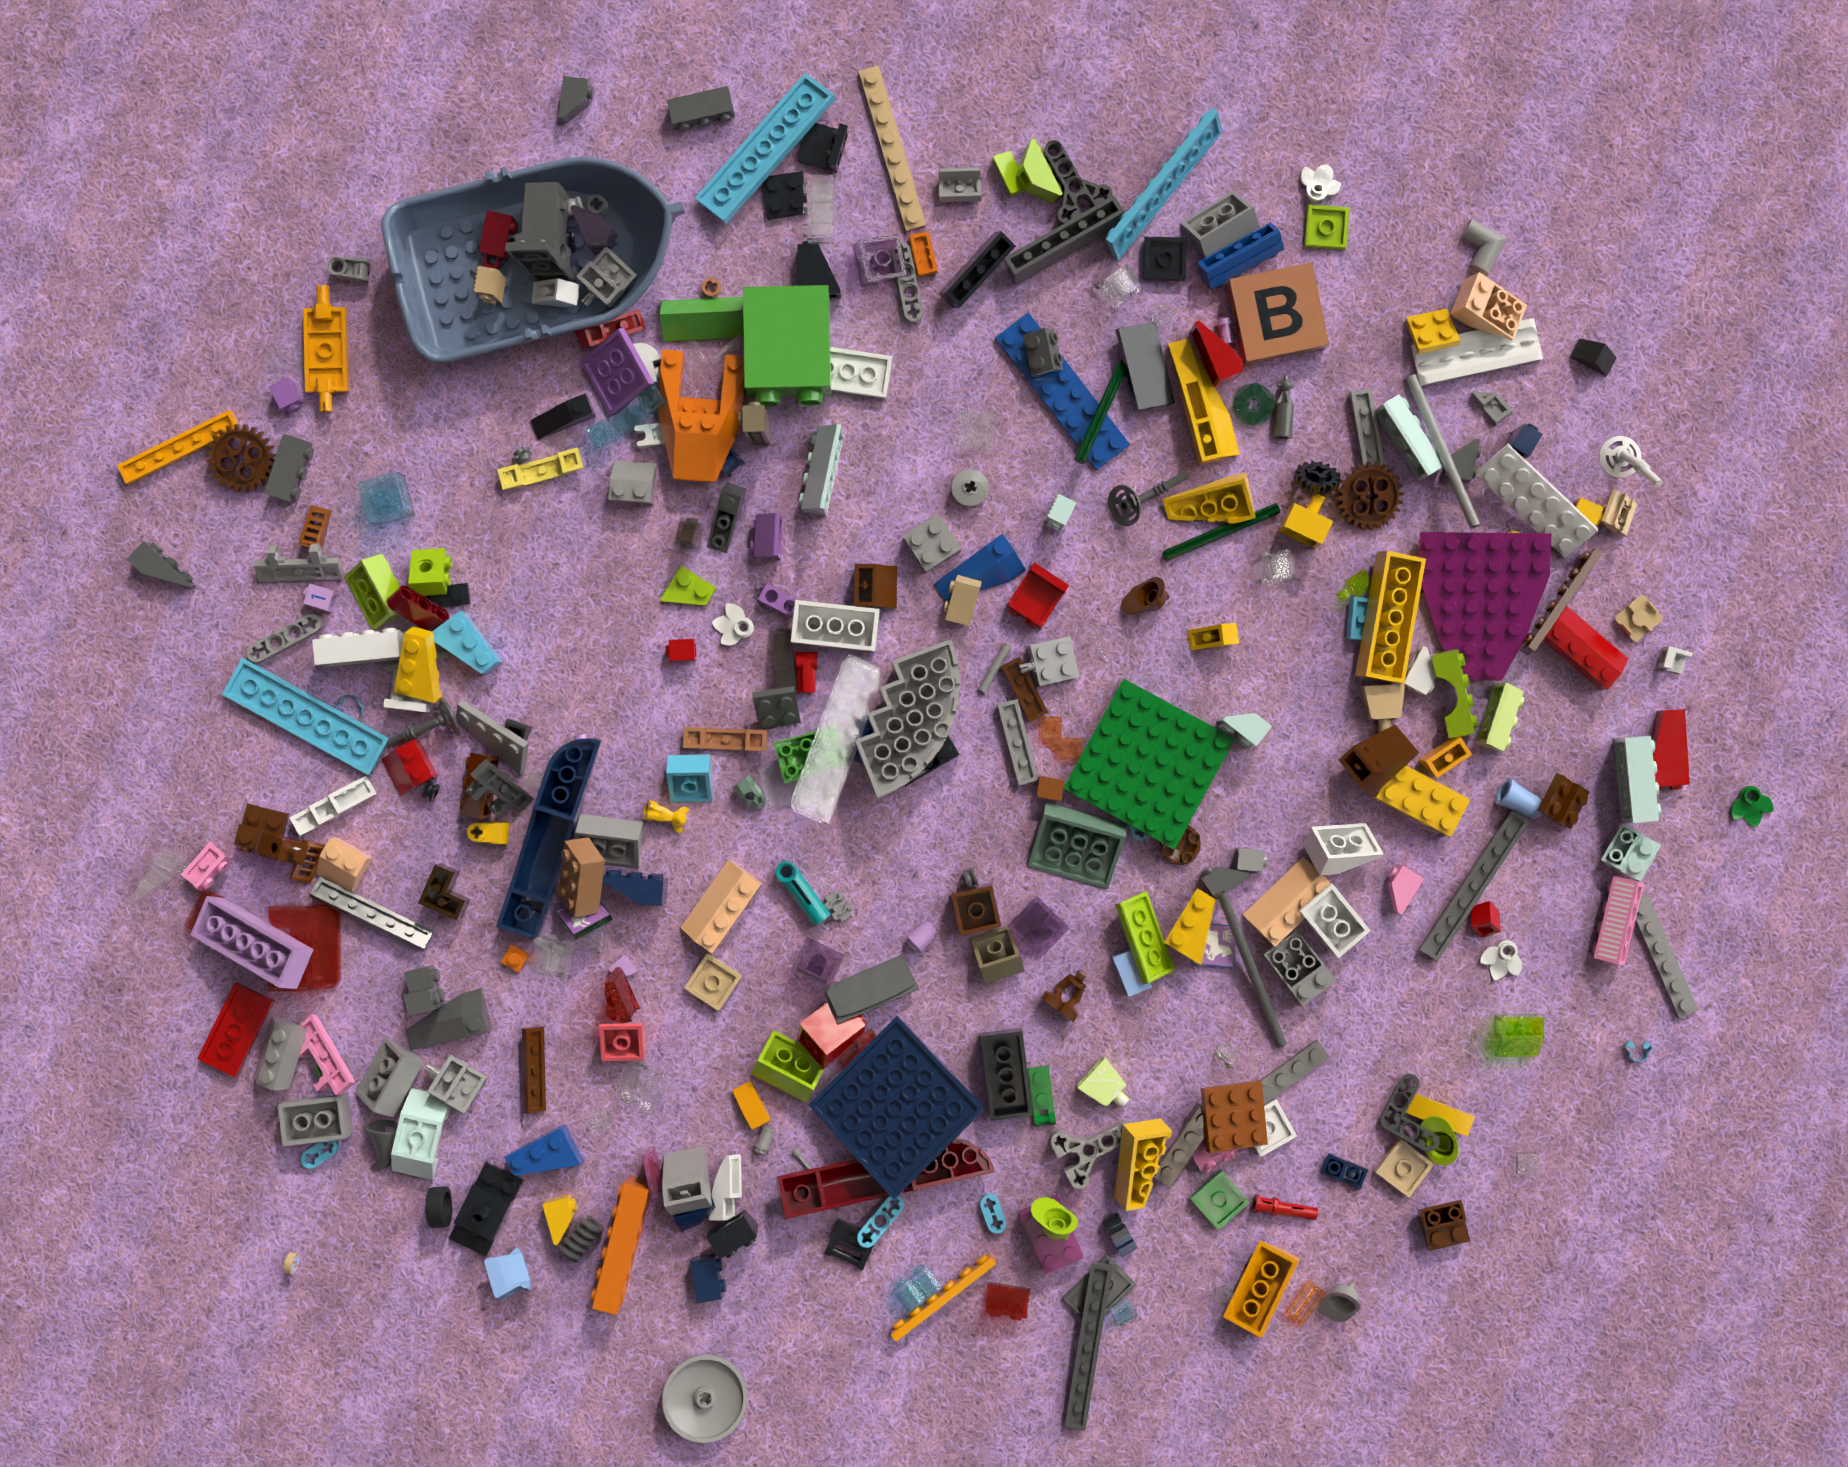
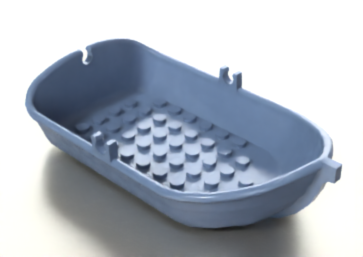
M582 156L563 158L511 172L506 167L500 168L501 172L497 174L486 171V178L412 196L394 203L382 216L381 228L391 276L394 277L396 282L394 285L412 346L421 356L429 361L449 363L607 323L619 317L642 297L661 268L668 247L672 224L676 217L685 214L682 202L669 204L666 197L652 183L638 172L622 164L605 159ZM558 182L569 194V199L580 196L585 208V212H580L567 219L568 231L574 233L576 252L571 254L570 267L578 275L589 261L592 262L605 247H608L638 275V278L611 308L598 298H595L587 307L581 300L588 294L589 290L578 278L577 282H572L579 284V298L576 306L532 304L533 284L535 281L509 256L508 262L501 261L500 272L506 278L502 303L496 302V305L485 304L482 299L478 298L479 295L473 289L476 283L474 280L477 279L475 276L478 275L476 273L478 271L477 267L482 266L484 257L479 253L487 210L512 215L516 223H518L517 234H521L525 183ZM595 194L601 195L608 204L606 213L600 216L592 214L587 206L588 199ZM596 200V204L593 203L592 205L596 210L603 206L599 200ZM490 258V263H495V259Z

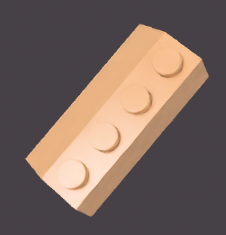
M1302 857L1242 915L1272 946L1276 947L1305 919L1299 910L1325 889L1330 882L1324 875L1320 876L1316 868Z
M728 859L680 928L696 943L710 953H714L763 883Z

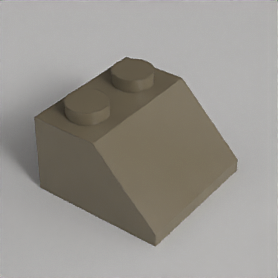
M1010 925L970 938L985 984L1025 972Z

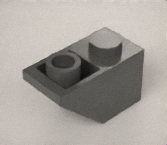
M1480 439L1471 441L1451 454L1463 483L1472 481L1476 476V458H1479L1482 449L1479 446ZM1444 469L1442 478L1449 480Z

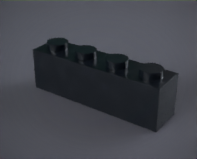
M1002 231L994 232L938 294L952 308H960L1016 247L1015 244Z

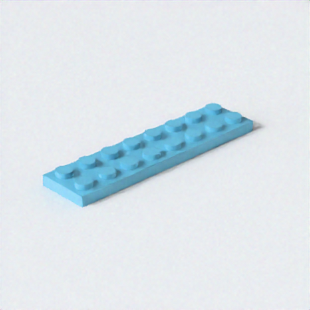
M804 73L695 197L697 202L727 224L836 100L835 95Z
M1211 107L1207 113L1202 115L1199 124L1194 130L1189 131L1183 144L1174 150L1173 156L1161 166L1158 175L1148 182L1145 191L1136 197L1129 211L1123 213L1117 226L1108 232L1106 238L1111 255L1118 261L1223 132L1218 111Z
M241 658L222 693L223 696L367 775L372 774L390 739L246 658Z

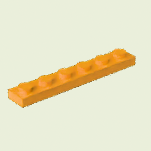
M228 410L118 464L117 467L125 483L130 485L209 446L208 443H215L216 441L212 436L220 437L218 430L222 429L227 432L226 426L229 425L234 430V425L239 423L233 411Z
M991 1253L987 1256L986 1254L981 1255L975 1261L976 1265L972 1268H964L958 1274L960 1277L954 1282L952 1280L946 1282L942 1286L943 1290L937 1295L935 1292L929 1295L925 1300L926 1303L921 1307L917 1305L908 1313L910 1316L905 1320H902V1318L897 1320L892 1325V1338L897 1342L995 1266L996 1259Z

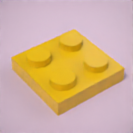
M1447 308L1406 317V324L1418 355L1459 346L1460 338Z

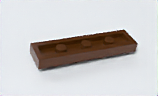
M544 1027L522 1028L524 1113L546 1111Z

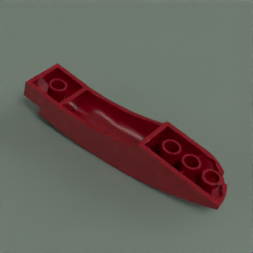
M956 1138L902 1193L994 1173V1166L988 1155L978 1146L968 1140ZM857 1159L776 1177L778 1197L780 1198L784 1219L890 1196Z

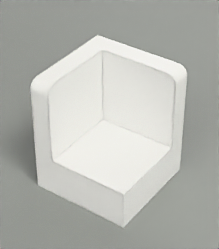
M1670 646L1662 647L1657 668L1680 674L1683 671L1686 658L1692 657L1693 653Z

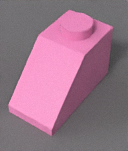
M1398 865L1397 867L1394 866L1388 873L1390 879L1387 883L1393 910L1402 915L1424 879L1403 865Z

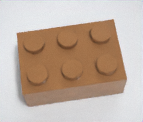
M589 837L565 841L564 850L561 852L562 867L559 869L560 885L557 886L558 895L562 897L566 908L571 911L574 917L596 914L599 912L605 860Z

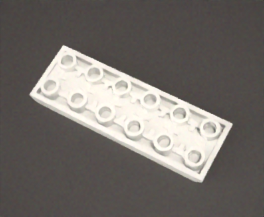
M1534 319L1522 320L1512 341L1476 330L1458 334L1460 344L1456 347L1418 355L1415 345H1411L1418 381L1421 386L1543 360Z

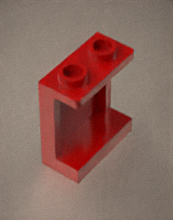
M1034 562L1007 603L1008 612L1017 618L1021 615L1027 619L1025 623L1033 629L1037 627L1041 629L1069 585Z

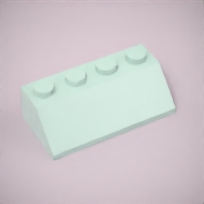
M1397 395L1375 410L1376 415L1417 480L1420 481L1443 467L1437 450L1435 451L1431 445L1432 440L1430 436L1422 431L1419 419L1410 412L1409 403L1405 398Z
M1651 736L1614 738L1622 822L1641 823L1659 821L1661 806L1657 803L1659 785L1655 782L1657 764L1653 761V753L1655 752L1654 740H1651Z

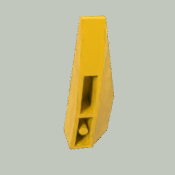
M1189 339L1169 343L1168 348L1198 464L1203 465L1240 455L1230 414Z

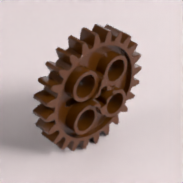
M235 424L234 430L230 425L226 426L227 432L222 429L218 430L220 437L213 435L212 438L216 442L208 443L213 449L212 451H206V454L211 455V459L206 460V462L213 465L208 470H215L216 472L213 475V479L220 477L219 485L227 483L228 490L234 486L235 492H240L241 487L244 492H248L249 486L253 491L257 490V484L261 487L265 486L263 479L268 481L269 476L267 474L271 473V466L274 464L272 458L276 457V454L270 451L275 448V445L268 446L267 444L270 438L263 439L264 431L256 433L257 427H252L249 431L248 424H244L242 429L239 424ZM234 438L240 442V447L237 450L231 444ZM249 441L250 444H249V446L246 448V442ZM254 447L260 451V456L257 459L251 454ZM243 454V458L245 459V461L240 462L241 459L238 457V455ZM226 457L232 461L230 469L224 466L223 462ZM246 466L252 471L250 478L245 477L243 473ZM238 467L237 475H234V471Z
M1370 461L1366 462V466L1358 463V469L1351 466L1352 473L1344 472L1346 480L1340 481L1342 487L1337 489L1340 495L1335 496V499L1341 501L1336 507L1343 508L1339 514L1342 516L1347 515L1344 520L1346 522L1352 520L1351 525L1354 527L1359 523L1360 529H1364L1366 524L1369 530L1373 529V524L1377 528H1381V522L1388 525L1387 518L1395 519L1393 511L1400 512V509L1396 506L1397 504H1403V501L1399 500V496H1403L1404 493L1398 490L1403 487V484L1396 483L1400 477L1397 475L1393 476L1395 472L1393 469L1387 471L1388 466L1385 464L1380 468L1379 462H1375L1373 466ZM1382 479L1383 487L1377 490L1376 483ZM1361 480L1363 487L1361 490L1356 491L1355 484ZM1370 492L1373 493V496L1369 497V499L1366 498V495H1369ZM1380 500H1383V502H1384V507H1383V509L1380 510V511H1377V509H1376V504H1377V502L1380 501ZM1362 501V510L1360 512H1356V504Z

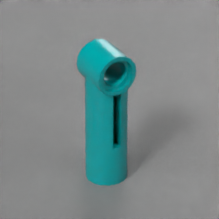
M783 861L777 866V878L782 882L814 927L831 915L793 862ZM783 866L791 867L792 875L790 877L782 875L781 869ZM792 880H795V881H796V883L799 885V887L801 888V890L804 892V894H805V895L807 896V898L810 900V902H811L810 904H808V902H807L806 899L803 897V895L800 893V891L797 889V887H796L795 884L792 882Z

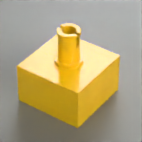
M1317 493L1315 496L1312 494L1307 508L1296 503L1291 505L1287 509L1277 531L1314 549L1322 545L1333 523L1332 520L1318 514L1325 497Z

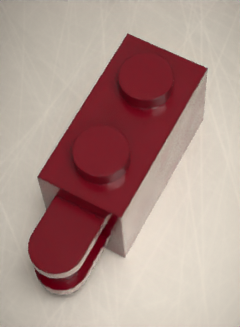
M487 210L479 253L484 257L482 267L494 268L500 271L501 261L508 262L510 255L505 251L506 242H512L513 235L515 236L518 231V223H516L512 215ZM490 258L495 259V263H490Z

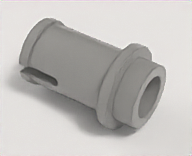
M763 1126L757 1143H754V1150L766 1154L770 1150L768 1147L775 1130Z

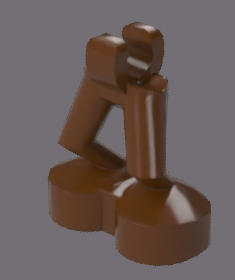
M1078 970L1075 976L1068 974L1056 984L1055 993L1045 991L1040 999L1074 1022L1079 1014L1073 1006L1080 1002L1086 988V984L1083 981L1087 974L1083 970ZM1071 984L1075 985L1073 997L1068 1002H1063L1061 998L1062 990Z

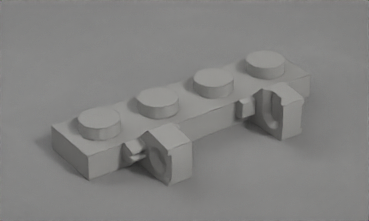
M320 544L310 545V556L307 559L287 560L285 557H280L278 545H269L265 560H258L254 563V569L259 582L343 579L340 559L328 558L327 554L322 555Z

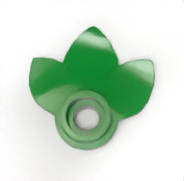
M1745 786L1740 791L1739 798L1732 804L1731 816L1733 820L1744 818L1749 825L1757 827L1763 812L1771 813L1774 811L1773 803L1769 797L1761 795L1757 787ZM1749 792L1753 794V798L1751 800H1748L1747 794Z

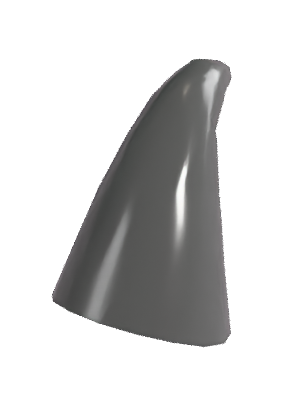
M377 1120L366 1125L365 1130L372 1142L377 1158L376 1163L371 1166V1169L380 1171L387 1168L390 1164L391 1152L398 1127L397 1121ZM386 1126L392 1127V1132H385Z

